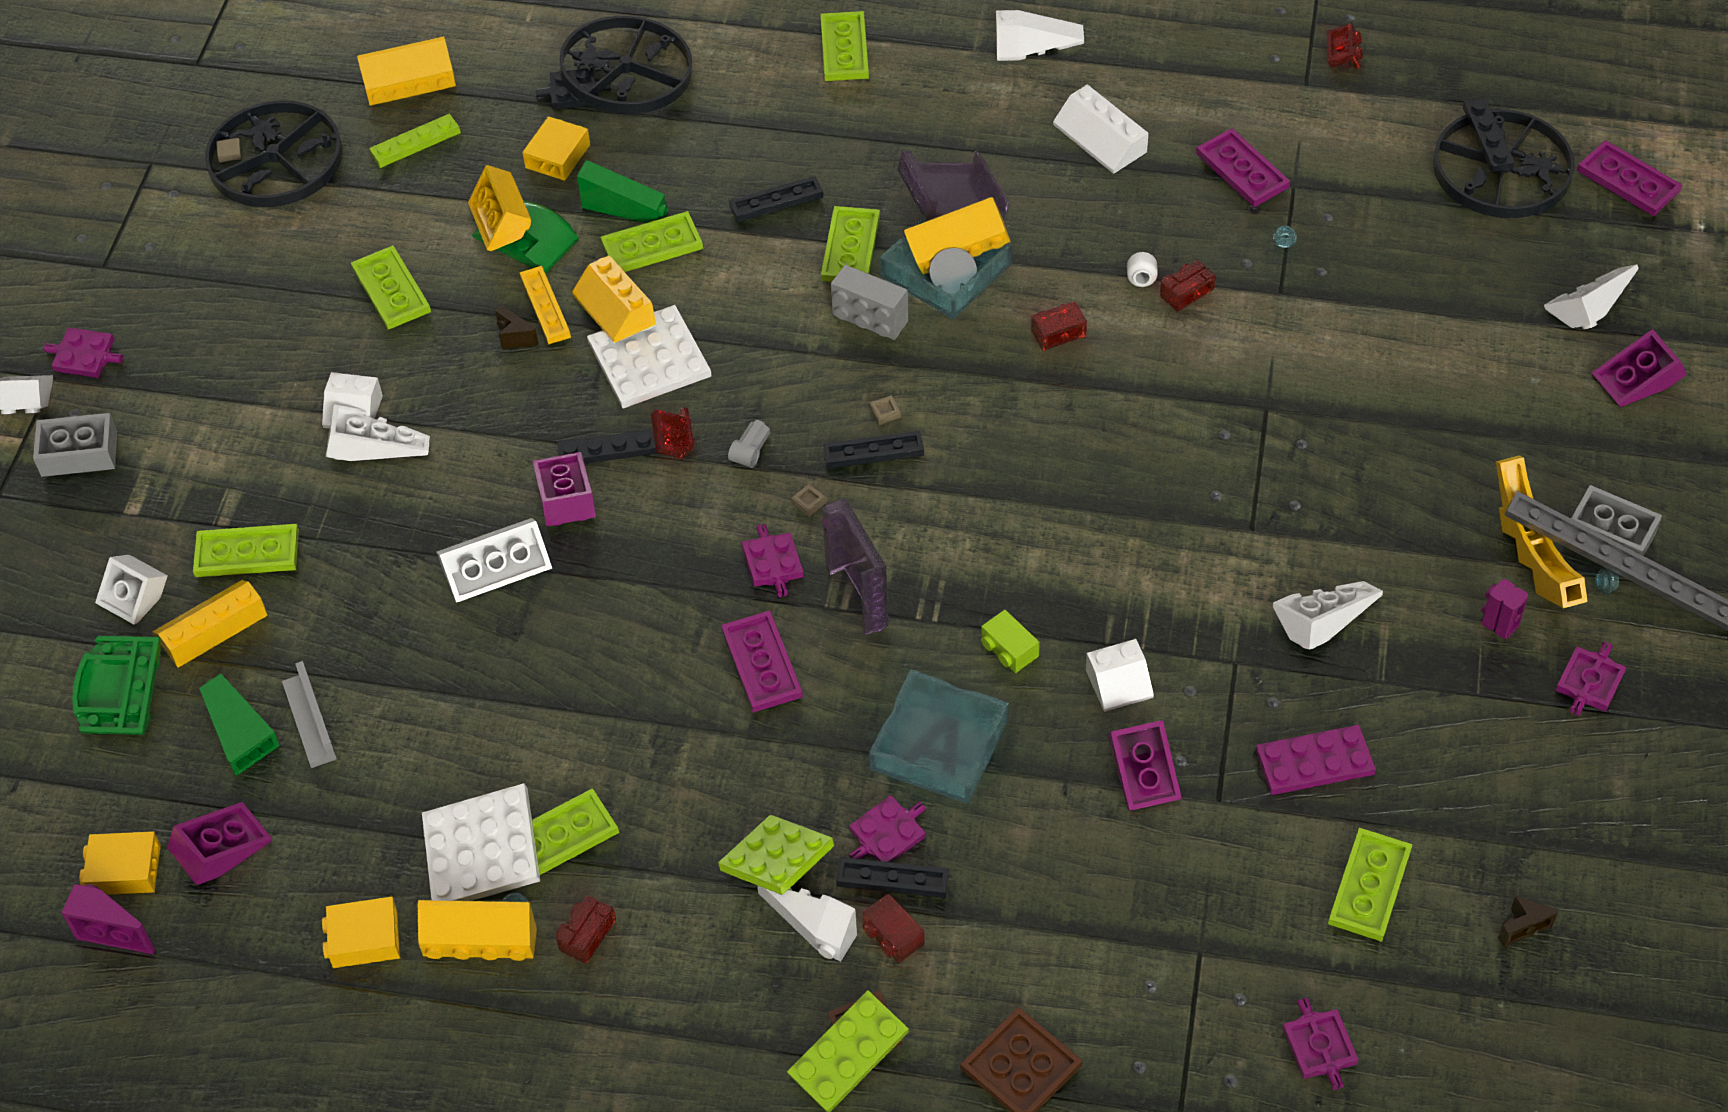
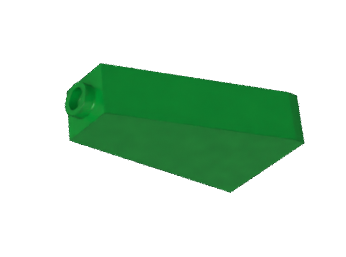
M584 162L577 175L582 208L643 223L656 221L667 216L668 205L665 201V194L593 162Z
M222 674L208 680L199 688L235 776L280 746L275 732Z

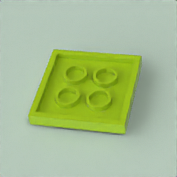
M769 815L722 858L718 864L722 872L783 895L834 847L832 837Z

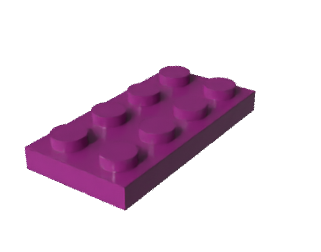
M1233 128L1196 148V154L1253 207L1290 188V180Z
M1607 140L1580 162L1577 171L1652 216H1655L1680 193L1683 186Z
M770 610L721 625L723 636L753 712L803 697L802 689Z
M1359 725L1258 744L1255 750L1271 795L1375 775L1376 771Z

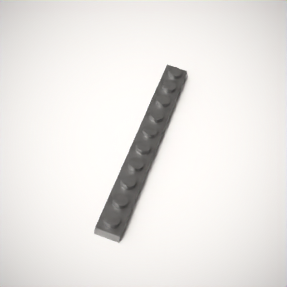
M1519 491L1513 496L1504 514L1505 516L1728 631V599Z

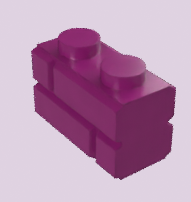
M1503 579L1497 585L1492 584L1485 594L1488 600L1481 609V612L1484 613L1482 625L1491 631L1495 630V634L1503 639H1508L1520 626L1528 600V593L1519 587L1515 588L1513 583Z

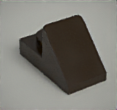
M503 305L495 310L497 325L502 330L499 333V338L503 349L531 347L538 344L536 328Z
M1515 897L1511 907L1515 916L1503 922L1498 938L1505 947L1550 928L1554 924L1557 911L1555 908L1521 897Z

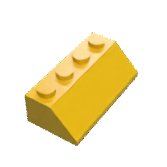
M444 36L357 56L370 106L456 86Z
M486 165L468 204L486 249L493 251L521 239L525 231L530 228L531 218L511 172Z
M993 197L904 230L915 261L923 275L930 273V265L933 258L944 249L960 248L968 252L972 257H977L985 251L1001 248L1010 242L1004 220Z
M610 255L600 258L587 266L572 294L614 343L656 325L652 302Z
M241 580L152 632L155 637L160 638L161 646L177 668L268 615L262 599L248 581Z
M418 900V942L423 956L431 959L455 957L461 960L469 959L470 957H479L486 960L510 958L516 961L534 958L537 927L530 902Z

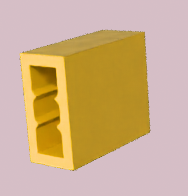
M548 116L523 151L525 168L565 181L590 146L588 129Z
M155 832L90 834L88 845H85L83 849L85 865L84 869L80 870V884L84 886L86 884L94 885L107 895L154 893L161 847Z
M393 897L326 906V917L322 918V927L324 934H327V942H323V952L325 959H330L333 968L400 958L398 915Z

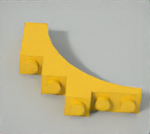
M1519 455L1496 461L1503 506L1499 508L1502 532L1516 539L1519 563L1532 569L1536 594L1562 608L1588 602L1584 577L1574 571L1563 559L1552 540L1504 515L1517 491L1534 499L1527 477L1524 457Z

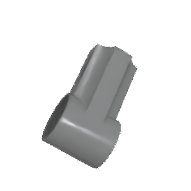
M759 420L750 422L740 440L736 439L732 443L728 459L753 468L758 461L760 449L770 434V428Z

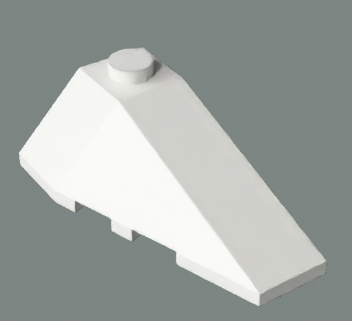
M1020 10L996 11L997 61L1026 59V55L1038 53V55L1045 54V50L1052 48L1061 50L1084 44L1083 25Z
M1638 265L1617 268L1596 278L1595 282L1577 287L1576 292L1569 295L1564 293L1546 303L1544 307L1571 328L1581 326L1583 329L1592 328L1597 325L1596 321L1608 313L1639 269Z
M334 404L326 457L337 460L358 461L428 455L430 436L405 426L395 427L387 424V419L382 417L376 420L366 416V411L359 408Z
M1361 581L1336 586L1335 591L1323 592L1321 589L1313 590V595L1302 597L1300 593L1292 594L1273 602V608L1289 639L1301 647L1310 650L1329 641L1380 598L1383 591Z
M758 886V894L818 950L822 956L842 961L857 936L855 908L826 895H822L820 899L812 897L809 890L802 888L799 892L792 891L789 888L783 895Z

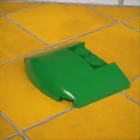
M523 200L531 218L530 228L525 231L521 239L496 250L532 269L542 266L546 274L579 238L572 226L555 211L541 204ZM477 229L472 234V237L484 243L480 231Z
M97 636L94 641L98 644L89 653L85 652L74 680L72 702L74 715L80 724L78 728L81 733L144 735L151 718L150 707L157 668H160L161 640L159 637Z

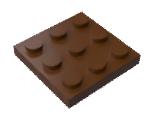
M1018 1007L960 1064V1069L1009 1112H1037L1082 1067L1083 1060Z

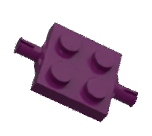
M68 327L59 345L45 343L44 345L45 353L56 354L52 368L57 372L99 378L102 369L108 362L122 364L124 359L123 354L111 353V347L115 339L109 333Z
M759 524L756 529L760 538L742 541L741 543L753 586L775 585L778 597H782V593L783 597L788 595L785 583L793 579L803 578V569L791 533L770 536L766 524H762V527Z
M1603 642L1598 653L1576 646L1556 688L1557 692L1574 699L1570 708L1572 714H1574L1578 706L1575 715H1580L1585 704L1604 712L1607 711L1627 668L1608 657L1613 648L1611 643H1609L1605 650L1608 642Z
M891 795L849 825V831L858 840L860 845L848 854L849 858L861 859L868 855L876 861L894 862L925 838L926 832L915 821L918 815L926 811L925 806L922 802L918 801L907 810Z
M1300 999L1297 1001V1005L1302 1016L1295 1021L1284 1023L1282 1030L1302 1079L1327 1075L1332 1089L1337 1090V1087L1341 1089L1344 1087V1083L1338 1071L1357 1065L1359 1059L1337 1009L1324 1013L1313 1012L1309 999Z

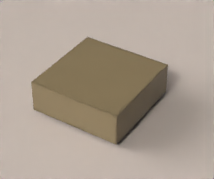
M239 138L217 141L219 163L242 159Z
M892 395L869 403L870 410L878 425L901 418V411Z
M810 484L791 498L792 504L808 517L827 503L826 497Z

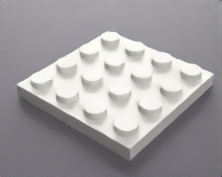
M675 305L654 312L656 325L616 343L604 331L587 336L588 343L622 409L711 377V370Z
M524 783L422 812L432 900L473 901L540 882L528 788Z

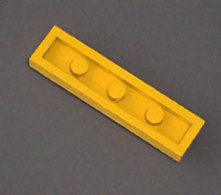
M542 266L520 272L521 281L548 345L571 338L569 328Z

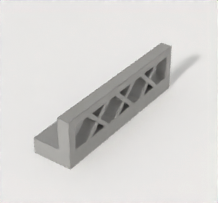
M301 661L295 663L299 675L283 680L282 683L310 766L314 768L334 761L337 758L304 663Z

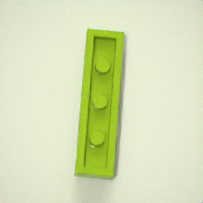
M449 113L370 147L369 150L375 162L382 168L461 132L458 124Z

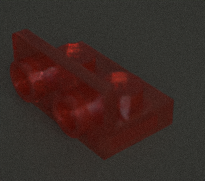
M1352 23L1327 31L1328 63L1331 68L1351 61L1356 69L1361 68L1360 59H1363V53L1360 44L1362 43V36L1359 30H1355Z

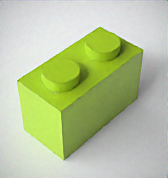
M1003 610L981 626V642L988 651L992 650L998 656L1002 665L1009 667L1015 673L1039 657L1040 642L1006 610Z

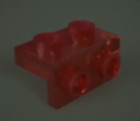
M682 407L677 415L655 409L651 414L656 452L683 459L692 450L695 442L688 408Z

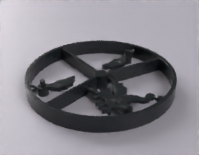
M611 16L588 22L577 28L567 37L560 51V75L569 92L581 102L593 108L618 114L646 113L671 104L685 92L692 76V55L683 38L664 24L636 16ZM613 28L639 29L628 54L623 56L606 49L596 52V48L591 44L596 42V37L591 36V34ZM645 31L661 36L660 42L652 43L647 47L645 55L648 62H651L660 53L662 48L667 50L670 43H673L683 53L688 64V70L683 79L632 61ZM584 37L587 38L585 42L587 51L585 53L579 50H570L579 40ZM567 54L572 55V59L580 61L574 63L577 69L581 65H585L584 71L588 70L589 72V66H593L595 71L603 69L607 75L588 91H585L568 76L564 67V59ZM609 60H620V64L612 69L609 67ZM630 72L674 88L653 99L626 102L627 92L630 91L631 86L636 81L635 77H630L619 82V86H617V101L596 96L622 73Z
M271 101L245 108L225 120L215 130L208 142L205 161L213 184L227 198L248 206L275 207L300 201L325 186L337 172L342 160L343 150L339 131L335 123L322 110L302 102ZM285 112L310 116L286 137L281 135L280 129L278 131L272 129L273 127H280L278 121L271 123L275 120V117L271 118V116H268L265 122L259 118V116ZM248 120L254 126L249 130L240 129L232 134L229 133ZM319 122H323L334 134L329 137L326 133H322L320 139L304 141L297 151V155L300 157L307 152L315 150L320 145L328 148L331 146V140H337L335 154L331 162L319 176L310 181L281 154ZM239 135L253 138L252 145L255 146V150H260L262 153L220 172L213 173L212 159L217 148V141H221L223 138H238ZM264 135L267 137V143H270L271 141L276 142L275 138H277L280 141L278 144L269 145L267 147V151H265ZM271 161L279 162L304 185L280 194L252 195L253 186L260 184L265 178L272 174L271 170L253 172L248 177L247 183H242L241 191L239 192L229 188L222 182Z
M1491 109L1504 139L1506 134L1502 128L1504 121L1527 126L1509 150L1512 156L1521 158L1522 167L1500 171L1495 204L1486 203L1470 196V194L1474 193V189L1483 187V184L1487 182V173L1484 172L1482 166L1479 167L1472 182L1465 183L1464 192H1462L1447 178L1440 165L1439 150L1487 164L1481 150L1446 140L1457 130L1470 125L1466 115L1450 123L1441 133L1436 144L1433 159L1435 176L1440 186L1452 199L1472 211L1499 218L1528 217L1544 212L1556 205L1565 196L1570 187L1575 166L1570 145L1558 130L1533 115L1515 110ZM1532 129L1542 133L1557 145L1566 159L1567 170L1561 168V164L1551 162L1557 159V156H1553L1552 153L1550 158H1546V153H1541L1540 151L1539 156L1541 158H1537L1536 156L1532 157L1534 153L1526 155L1518 150ZM1511 171L1519 177L1525 176L1528 178L1538 173L1540 180L1546 183L1542 186V190L1548 192L1550 197L1529 205H1498L1503 173ZM1548 172L1554 174L1566 172L1568 174V179L1560 190L1551 189L1552 180L1549 178Z

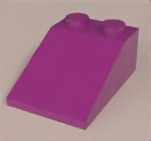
M1652 329L1594 370L1592 375L1618 406L1622 407L1668 389L1686 376L1687 373L1680 359Z
M581 452L532 461L546 526H557L567 522L584 521L588 518L596 517L592 491Z
M1163 720L1111 731L1107 734L1113 761L1129 811L1182 799Z
M240 802L173 826L167 848L194 883L199 885L220 877L269 844L272 838L246 805Z
M74 884L61 914L77 940L154 954L155 948L142 923L98 887L91 884H86L85 886Z

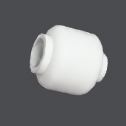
M1146 252L1132 255L1127 263V276L1131 284L1137 287H1147L1153 284L1158 275L1157 261L1154 256Z

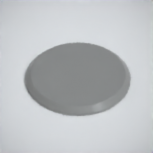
M947 248L940 251L933 258L930 265V277L933 284L939 290L949 294H957L967 290L975 281L977 267L973 257L960 248Z

